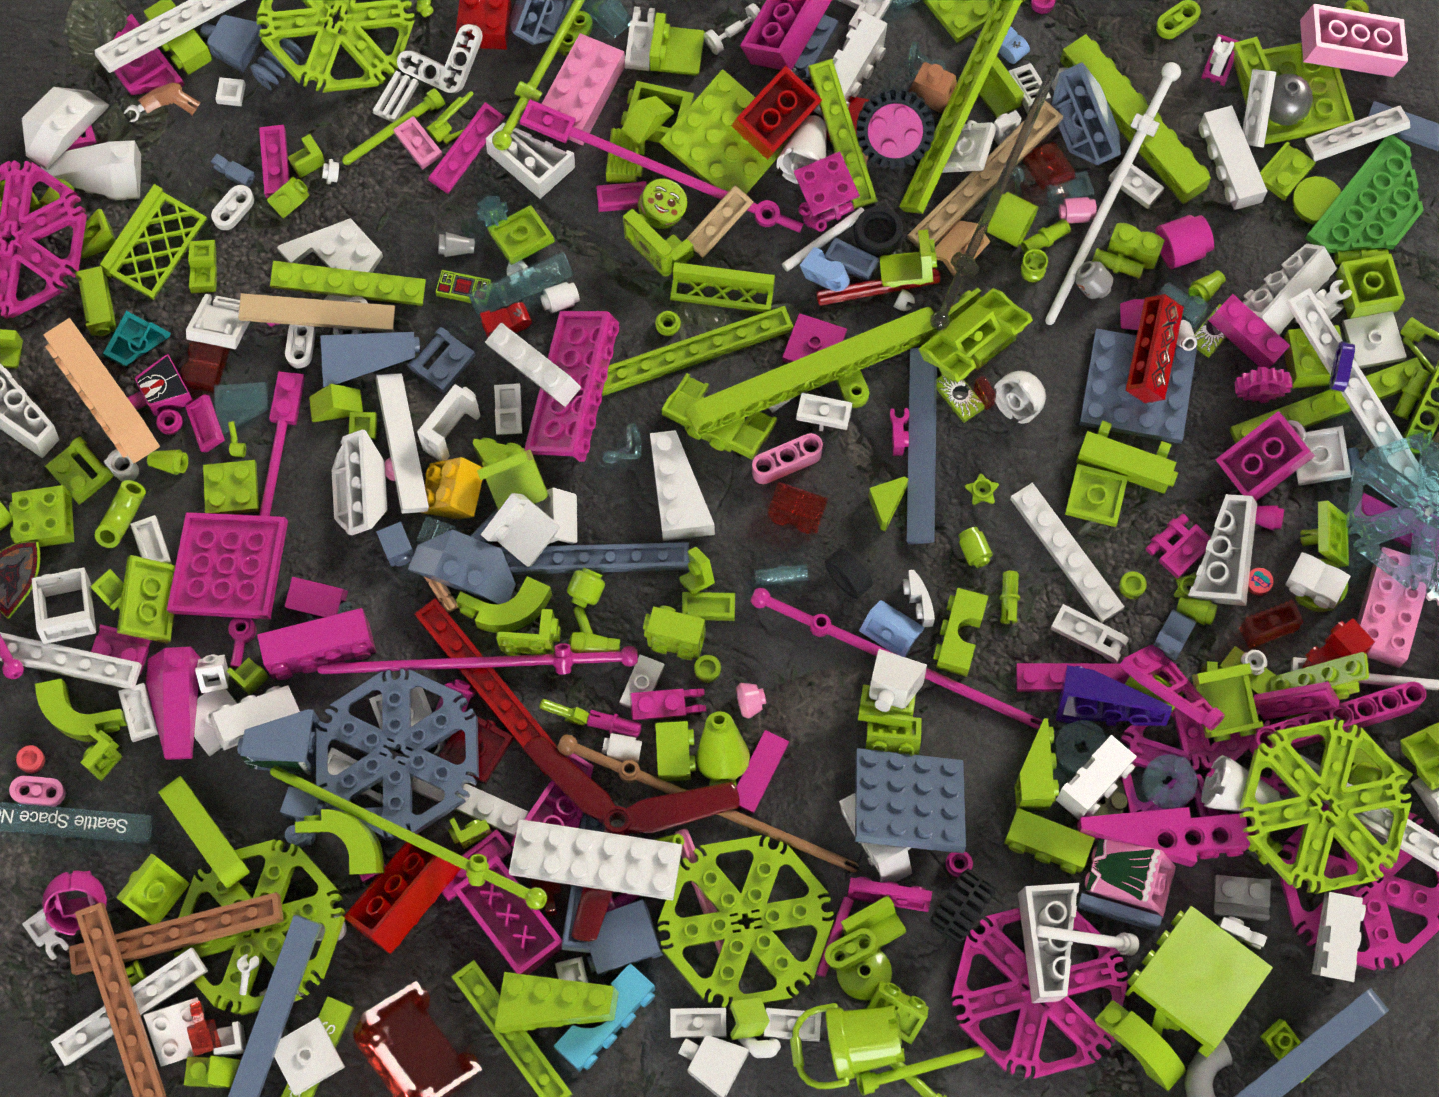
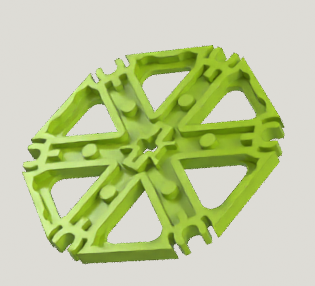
M262 0L256 15L257 25H266L267 29L259 31V37H262L261 41L298 83H300L303 75H305L303 86L306 87L309 80L317 82L315 91H319L322 84L325 83L322 93L376 87L379 84H383L385 77L381 72H387L392 77L397 71V58L405 50L414 21H412L414 13L407 14L404 12V9L411 8L412 3L409 0H383L355 3L356 0H302L308 8L274 12L271 8L273 0ZM339 9L340 21H338L337 24H335L334 29H332V17H334L335 14H337V11ZM396 28L399 36L393 53L386 56L366 34L365 29ZM317 35L307 63L304 65L294 63L279 44L283 38ZM340 44L361 66L364 71L362 77L343 80L332 78L330 71Z
M1336 719L1277 730L1270 734L1268 738L1273 744L1272 748H1268L1265 743H1261L1254 751L1239 810L1243 808L1250 809V811L1239 815L1240 818L1248 817L1252 821L1250 827L1243 829L1245 833L1256 832L1253 836H1246L1249 842L1288 885L1300 888L1302 881L1306 880L1308 882V893H1312L1315 890V894L1377 881L1376 878H1382L1384 874L1379 870L1380 863L1387 869H1390L1394 866L1393 863L1397 862L1412 803H1401V801L1411 797V794L1403 795L1399 792V786L1408 783L1407 780L1400 779L1396 781L1394 779L1395 777L1404 776V773L1362 727L1357 728V725L1353 724L1349 727L1348 733L1344 732V720H1339L1335 723ZM1312 735L1324 737L1326 746L1318 775L1291 746L1294 739ZM1356 749H1361L1380 768L1381 778L1378 781L1346 787ZM1265 767L1271 768L1297 797L1260 804L1255 798V793L1261 771ZM1321 800L1323 802L1328 800L1331 803L1328 806L1331 811L1321 810L1323 805ZM1382 808L1389 809L1392 812L1393 819L1387 842L1381 845L1354 814ZM1305 825L1296 860L1291 865L1286 864L1267 844L1266 836L1272 831ZM1333 837L1357 862L1358 869L1356 873L1329 879L1324 875Z
M760 835L701 845L699 848L704 851L706 855L704 857L699 849H694L693 853L697 856L698 861L690 863L685 857L682 862L689 869L688 871L679 864L674 900L665 901L657 923H669V925L665 924L658 927V932L666 931L670 935L668 940L660 941V946L667 947L671 944L673 946L670 949H662V952L702 1000H704L707 990L711 991L707 998V1002L710 1004L715 995H720L723 998L721 1008H725L728 1005L729 998H732V1001L761 997L763 1004L792 999L793 997L789 995L786 988H789L791 994L798 995L799 991L795 988L794 984L796 981L803 982L806 987L810 984L809 979L803 973L807 974L812 981L814 980L834 921H822V919H829L834 915L833 912L826 913L821 909L822 904L830 903L831 898L823 897L820 900L818 898L821 895H828V891L788 844L783 855L780 853L783 849V842L781 841L777 849H770L768 847L770 837L768 836L764 839L762 847H759L762 837ZM740 850H748L752 853L753 861L741 893L717 866L716 857L719 854ZM783 865L791 866L809 888V892L805 897L767 903L779 868ZM688 881L694 882L718 912L685 918L677 916L675 906L684 883ZM742 915H747L748 919H760L751 923L749 929H745L744 925H731L740 921ZM809 925L814 926L817 936L809 959L804 962L796 960L774 934L775 931ZM724 940L712 976L707 979L701 978L683 957V949L688 946ZM750 950L776 980L777 983L774 989L751 994H744L739 990V981Z
M273 839L235 851L241 860L256 856H263L265 858V865L253 898L277 892L281 897L282 904L293 872L297 866L303 867L317 883L318 891L314 896L282 904L284 921L260 927L259 933L252 929L183 947L180 952L174 953V956L178 957L188 949L194 948L201 958L234 949L221 984L217 986L211 985L204 975L193 981L216 1008L225 1011L227 1004L233 1002L231 1012L237 1015H245L260 1010L265 995L259 997L250 996L263 956H265L275 968L286 938L285 934L288 933L294 915H299L325 926V933L317 956L308 961L298 990L308 996L310 993L305 988L307 981L312 980L316 985L320 984V980L314 975L315 972L324 980L345 917L342 916L345 914V910L342 908L333 909V905L335 902L343 899L341 895L334 894L340 892L338 888L304 850L291 843L289 850L283 852L285 843L281 840L276 841ZM199 869L198 874L204 880L201 882L194 875L178 918L193 913L198 897L203 892H209L221 906L253 898L239 882L227 889L213 869L208 874ZM245 954H248L247 962L249 964L250 959L257 956L259 958V965L250 971L246 995H240L242 972L237 967V961ZM298 992L294 1001L303 999L299 996Z

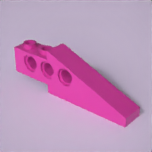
M1187 807L1080 817L1077 822L1079 832L1092 836L1097 840L1100 838L1159 849L1172 862L1188 867H1193L1196 864L1197 855H1199L1200 859L1214 858L1218 853H1226L1228 857L1240 856L1250 846V842L1246 838V836H1249V833L1243 832V829L1247 828L1246 817L1240 818V814L1191 818L1190 809ZM1212 833H1222L1225 842H1216L1213 839ZM1185 835H1194L1197 838L1198 845L1188 844ZM1158 837L1168 838L1171 846L1169 848L1160 846Z

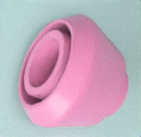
M739 683L736 687V696L743 717L749 719L763 710L762 705L766 704L763 688L758 689L756 684Z

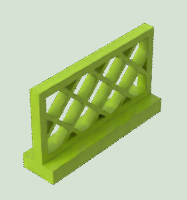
M154 184L100 263V266L103 268V274L110 278L118 279L154 300L189 248V241L195 239L206 222L207 217L164 193L162 188ZM165 201L175 206L176 214L161 216L160 209ZM192 216L198 220L194 227L183 229L181 218ZM178 219L181 230L166 233L163 222ZM161 223L163 234L148 237L146 230L148 226ZM182 235L184 241L182 246L170 249L167 238ZM165 239L167 250L152 253L150 242ZM147 243L150 254L135 257L134 247L137 244ZM169 255L170 264L168 267L156 269L154 258ZM151 259L154 270L139 273L136 262ZM134 263L136 274L124 276L118 272L122 265ZM155 275L157 283L151 291L142 286L140 278Z

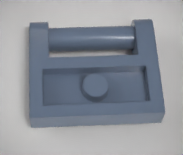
M439 327L435 332L436 336L416 359H412L407 366L439 391L445 393L476 355L473 350L451 336L448 331ZM443 342L447 344L448 347L428 370L424 368L425 363Z

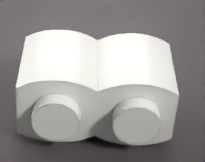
M1302 552L1285 585L1289 587L1290 592L1297 596L1303 597L1306 595L1314 600L1313 602L1321 608H1334L1350 575Z

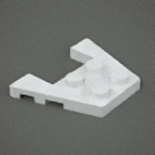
M351 218L277 247L278 252L288 263L297 264L311 252H314L329 268L370 273L374 271L383 258L382 252ZM328 295L324 298V300L343 302L350 299V297Z

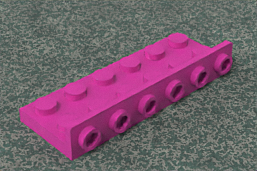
M608 311L559 312L548 359L572 377L581 386V389L565 407L540 388L525 445V451L530 449L532 455L573 456L579 462H585L587 453L590 450L592 431L596 426L598 407L602 402V391L608 377L607 371L610 359L613 357L615 339L619 333V322Z

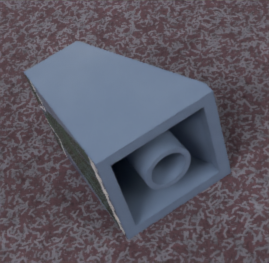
M307 709L245 729L243 738L240 737L238 741V754H240L250 769L270 771L274 766H278L290 773L314 775L316 728L321 731V727L318 724L320 720L314 710Z

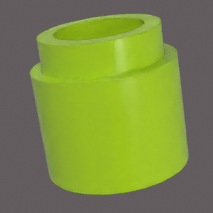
M996 191L985 208L980 225L987 228V233L1018 248L1025 239L1036 217L1038 206L1010 192L1003 194Z

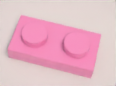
M414 116L393 129L396 137L422 170L443 157L442 151Z

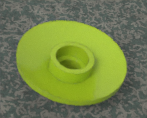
M879 949L870 958L844 971H837V979L843 991L858 1000H871L877 991L879 982L883 981L887 984L891 982L892 968L889 959ZM844 954L842 955L839 961H842L845 958ZM863 966L868 967L870 974L867 976L862 975L860 968Z

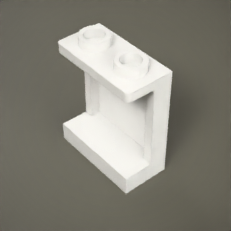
M455 384L417 431L423 451L438 461H444L450 457L445 438L462 416L468 414L476 420L480 417L475 398L476 395L467 387L460 388Z

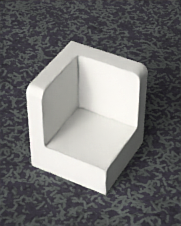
M238 1021L232 1022V1026L214 1029L216 1048L213 1049L215 1056L230 1057L244 1054L246 1040L244 1026Z

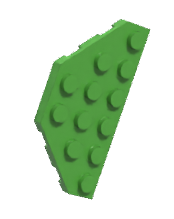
M1394 135L1386 136L1307 234L1305 239L1313 245L1324 246L1328 253L1365 248L1366 250L1394 249L1424 211L1422 201H1419L1417 189L1419 187L1415 169L1412 170L1410 161L1412 156L1410 147Z

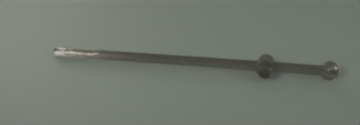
M1056 63L1051 64L1047 70L965 254L957 252L951 259V265L954 266L957 272L939 311L934 312L930 317V324L934 329L941 331L949 326L950 319L948 314L965 276L973 278L979 271V265L976 264L974 256L1057 75L1059 66Z

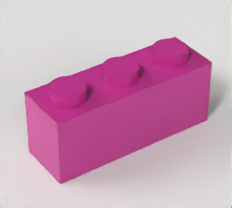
M1234 294L1208 320L1259 367H1267V369L1271 367L1290 346Z

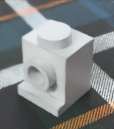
M211 654L198 659L195 671L201 693L228 688L229 675L226 672L228 666L225 655ZM220 677V680L208 682V679Z

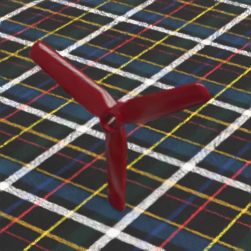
M536 736L524 746V751L583 813L604 824L605 833L629 836L630 833H654L736 809L740 804L739 793L735 784L727 782L643 799L625 809L621 806H615L605 790L565 755L561 754L545 737ZM614 820H621L624 825L617 828L613 827L610 823ZM583 887L571 933L573 938L586 942L597 939L613 891Z

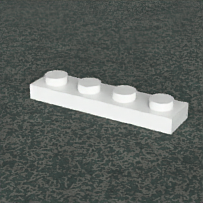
M1397 106L1306 138L1305 143L1315 162L1409 129L1410 120L1402 107Z

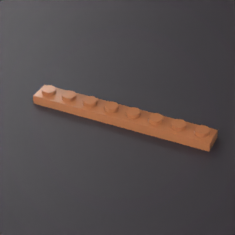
M276 892L115 934L123 963L283 922L281 897ZM85 943L69 946L71 973L80 975L93 971Z
M101 902L76 911L75 915L133 1096L167 1097L105 904Z

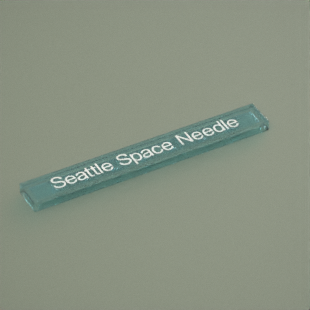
M0 802V831L146 844L150 842L153 824L152 815Z

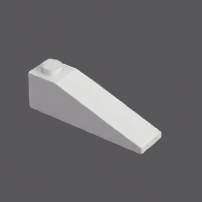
M135 140L112 141L65 151L47 170L41 167V169L54 178L63 179L74 188L82 189L86 193L105 195L113 200L140 199L141 153Z

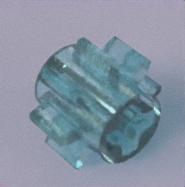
M486 196L482 202L477 203L479 208L477 211L478 219L484 220L485 226H492L494 224L499 226V221L507 220L506 212L508 207L506 202H501L499 196Z

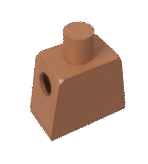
M923 62L908 92L911 93L913 91L917 93V96L919 98L922 97L930 109L943 114L957 84L956 76L943 70L942 66L938 64L931 65Z

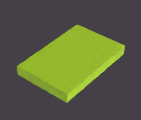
M134 555L128 556L117 633L162 643H169L171 641L174 614L169 613L167 607L176 565Z

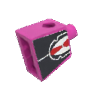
M168 354L135 377L140 391L127 397L136 410L149 405L154 416H158L163 410H176L193 402Z

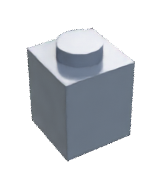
M401 522L377 531L391 567L395 565L398 567L403 566L411 561L414 552Z

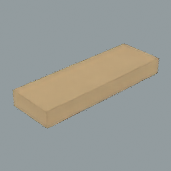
M736 185L687 237L694 245V251L702 258L710 252L754 203Z

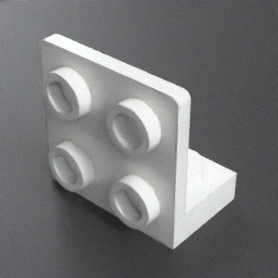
M512 493L481 535L487 541L499 542L523 564L531 567L559 531L560 525L523 494Z

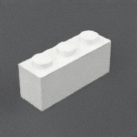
M288 685L284 687L274 686L263 695L257 697L250 695L233 706L227 704L217 708L212 713V725L223 750H227L238 745L239 738H243L245 729L300 711Z

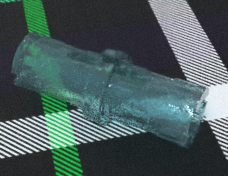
M807 564L788 567L778 565V568L755 570L756 587L780 583V586H784L787 582L809 581Z

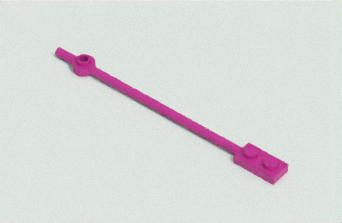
M531 99L521 117V125L563 143H567L569 136L720 200L728 193L704 181L575 128L576 118ZM770 200L762 201L759 204L753 203L747 210L754 214L756 222L763 227H772L777 223L798 233L801 232L803 223L780 214L778 205ZM769 212L771 217L766 219L762 213Z
M278 371L269 417L272 423H277L259 516H270L287 425L297 424L305 382L304 374ZM235 617L229 624V633L233 640H235L230 664L232 668L237 669L241 665L245 643L253 640L256 635L257 628L251 618ZM239 625H246L245 630L237 631Z

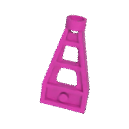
M1151 644L1125 657L1119 665L1138 683L1200 724H1203L1210 731L1214 730L1224 719L1225 714L1217 707L1212 708L1177 666L1165 656L1161 649ZM1164 672L1175 685L1167 687L1153 676ZM1183 691L1192 703L1178 695V693Z

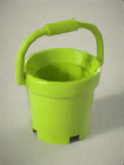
M831 1003L806 1010L797 1018L793 1026L792 1038L790 1039L793 1066L797 1068L799 1077L807 1085L816 1089H834L848 1086L849 1080L854 1079L856 1074L905 1062L904 1048H901L902 1035L895 1006L844 1011L836 1003ZM822 1012H826L829 1045L838 1078L837 1081L818 1082L811 1079L805 1073L803 1067L805 1064L799 1030L807 1018Z

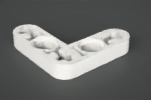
M463 25L457 33L445 65L414 51H403L397 58V65L402 72L445 92L457 93L465 85L482 41V31L476 25ZM467 31H472V34L475 36L474 40L468 41V37L465 36ZM461 44H462V45H466V44H467L466 47H471V50H469V49H467V48H461L460 45H461ZM459 52H464L467 57V61L463 66H459L456 63L455 58ZM411 57L412 62L421 65L419 66V68L415 66H408V63L405 62V59ZM429 65H433L436 68V75L433 79H429L425 74V70ZM451 68L462 70V73L455 74L456 71H452ZM454 77L457 85L450 87L451 83L448 82V78Z

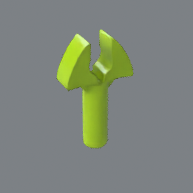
M542 699L539 705L542 710L565 717L566 722L583 726L587 724L590 715L581 708L575 707L571 709L546 699Z

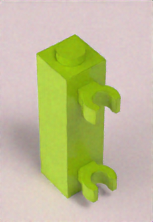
M1102 420L1098 434L1087 431L1076 463L1128 476L1127 481L1165 494L1168 486H1174L1178 472L1174 471L1177 462L1166 459L1171 444L1161 441L1155 455L1107 438L1112 426L1109 422Z

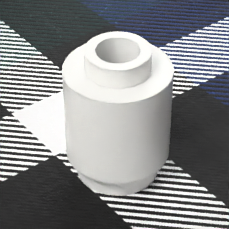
M564 282L543 289L544 295L540 296L543 308L545 310L549 309L551 313L573 307L575 303L580 302L578 290L573 282L569 284Z
M611 733L610 738H604L602 753L620 762L625 760L639 762L642 741H637L636 737Z

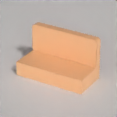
M959 221L935 247L936 258L944 262L953 276L959 277L990 243V240L978 223Z

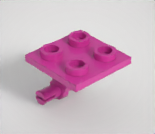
M840 151L793 171L813 216L819 215V218L826 222L833 219L838 221L842 219L841 216L855 211L851 200L860 197Z

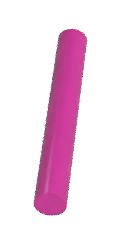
M848 897L843 898L816 971V975L825 978L829 969V964L825 959V951L831 943L840 939L843 932L841 922L848 918L854 900Z

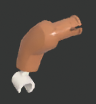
M173 82L150 91L138 100L140 102L138 106H128L124 114L129 110L135 111L136 117L130 119V122H135L144 110L148 114L161 106L175 103L190 113V115H193L201 102L183 92L180 84Z

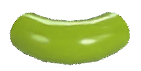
M125 480L121 483L110 507L95 530V539L101 546L113 548L121 541L146 494L145 488L141 484L132 480Z

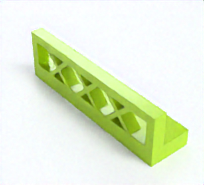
M674 262L670 300L767 312L771 310L775 275ZM678 283L689 284L693 290L687 295L677 293ZM709 286L714 287L718 294L710 298L705 297L701 291ZM731 290H739L743 297L733 301L726 294ZM756 293L768 294L766 305L756 304L751 297Z

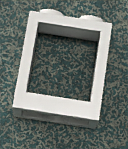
M85 568L70 569L65 572L45 574L41 577L32 578L36 629L43 644L96 633L92 590L89 587L91 582ZM82 589L84 611L47 618L45 597Z

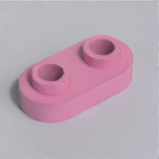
M20 776L12 781L9 788L11 797L23 805L54 807L62 803L66 795L63 784L54 778ZM26 787H29V793L27 795H22V790ZM51 790H56V795L52 798H49V792Z

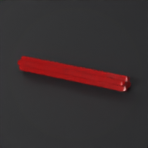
M932 269L933 282L922 285L907 284L889 287L883 286L882 279L848 285L841 291L820 290L816 295L817 301L822 306L900 291L902 289L936 284L940 282V273L938 269Z

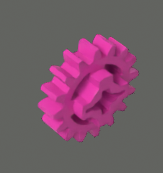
M1258 367L1256 371L1250 370L1251 373H1242V377H1237L1234 382L1235 393L1238 398L1243 397V400L1250 399L1252 402L1258 400L1260 403H1267L1271 399L1276 400V397H1284L1285 393H1290L1291 388H1293L1289 372H1284V369H1267V367Z

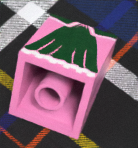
M1099 838L1098 846L1094 847L1092 852L1093 865L1091 872H1088L1085 879L1086 891L1091 896L1159 915L1163 918L1176 869L1173 862L1159 849Z

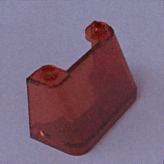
M417 981L363 1013L353 1030V1038L358 1048L394 1097H450L475 1078L482 1069L475 1055L465 1051L458 1055L427 1013L430 1006V996L426 989L420 987Z

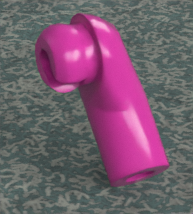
M803 202L798 210L803 215L805 225L819 232L824 231L827 227L826 221L819 218V215L813 216L807 202Z

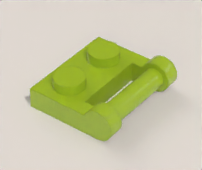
M82 437L74 439L68 448L45 465L55 479L72 493V498L79 505L114 476L109 468L105 467L87 447V442ZM77 454H80L97 473L93 480L73 459Z

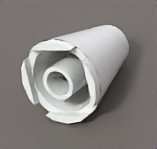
M808 116L779 154L776 166L777 169L780 167L783 171L782 176L785 179L799 184L793 171L826 157L827 127L822 118L819 116Z
M1221 755L1211 766L1212 769H1215L1212 777L1207 776L1201 796L1202 803H1205V807L1239 813L1250 811L1249 808L1239 810L1249 771L1231 758ZM1259 778L1255 793L1256 800L1260 804L1281 801L1279 791Z

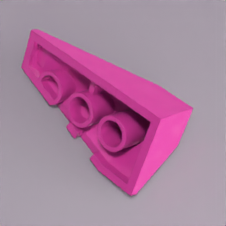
M192 647L164 648L148 659L146 686L166 760L192 759L199 687L195 668H197L198 659L201 658Z

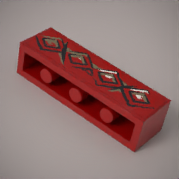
M1166 294L1146 297L1144 299L1127 380L1126 391L1144 403L1165 400L1184 307Z

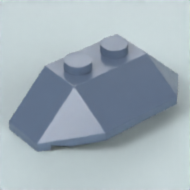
M516 0L509 18L512 33L532 45L552 41L571 6L572 0Z
M1083 62L1059 73L1051 106L1063 115V120L1058 126L1069 152L1095 165H1100L1121 155L1119 129L1098 81Z
M453 529L419 544L408 568L411 572L492 604L508 602L516 585L502 549Z

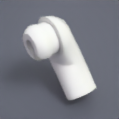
M755 1037L738 1039L755 1058H772L777 1055L781 1048V1044L776 1038L758 1041Z

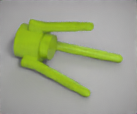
M472 91L463 98L458 97L437 120L426 127L436 143H440L443 140L445 144H448L453 139L458 138L464 131L463 129L450 134L449 132L452 130V127L447 120L473 96Z
M1411 317L1400 331V334L1405 336L1402 342L1433 373V366L1413 342L1419 343L1426 334L1439 340V333Z

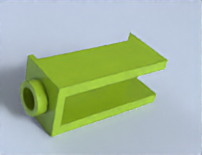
M102 266L74 272L79 281L86 327L91 335L105 336L115 331L117 327L107 275L103 274Z

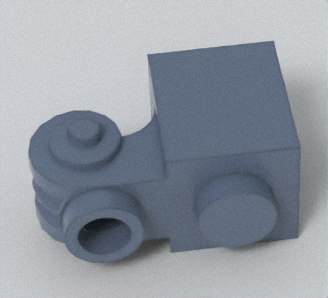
M289 786L280 813L284 818L299 822L304 821V816L321 815V809H325V804H323L324 801L300 789ZM292 825L286 829L285 838L290 845L292 843L302 848L306 845H313L316 833H295V825Z

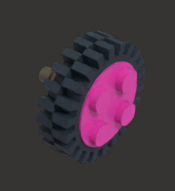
M895 87L890 88L889 91L884 89L879 91L877 95L873 94L870 100L863 104V108L858 115L856 132L859 146L862 147L865 156L868 155L873 163L876 161L881 167L887 165L890 166V169H895V166L906 168L907 164H915L917 159L920 158L921 160L925 156L924 153L930 149L934 138V119L931 109L925 104V100L922 97L919 98L917 96V93L913 91L911 93L907 92V89L904 88L896 90Z

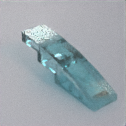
M561 252L468 293V296L477 316L480 317V313L488 310L492 312L503 306H508L524 297L534 295L574 274L565 253Z

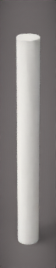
M862 207L857 209L783 262V268L787 272L807 257L814 247L820 249L854 225L859 215L865 210Z

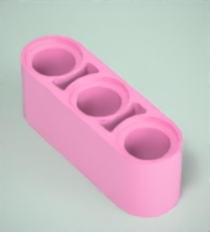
M806 434L757 455L752 462L753 479L759 484H767L815 464L822 456L823 443L821 438L816 434ZM812 445L817 450L815 452H807L804 448ZM789 455L793 457L794 460L791 462H784L781 460V457ZM766 465L770 470L768 472H760L757 468Z

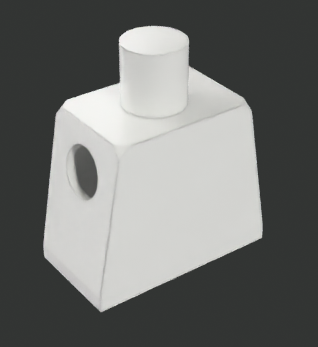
M879 649L869 697L876 700V708L882 712L889 711L891 706L900 709L906 708L923 686L927 665Z
M706 1035L700 1046L685 1039L678 1054L692 1061L688 1068V1073L717 1097H726L749 1054V1050Z

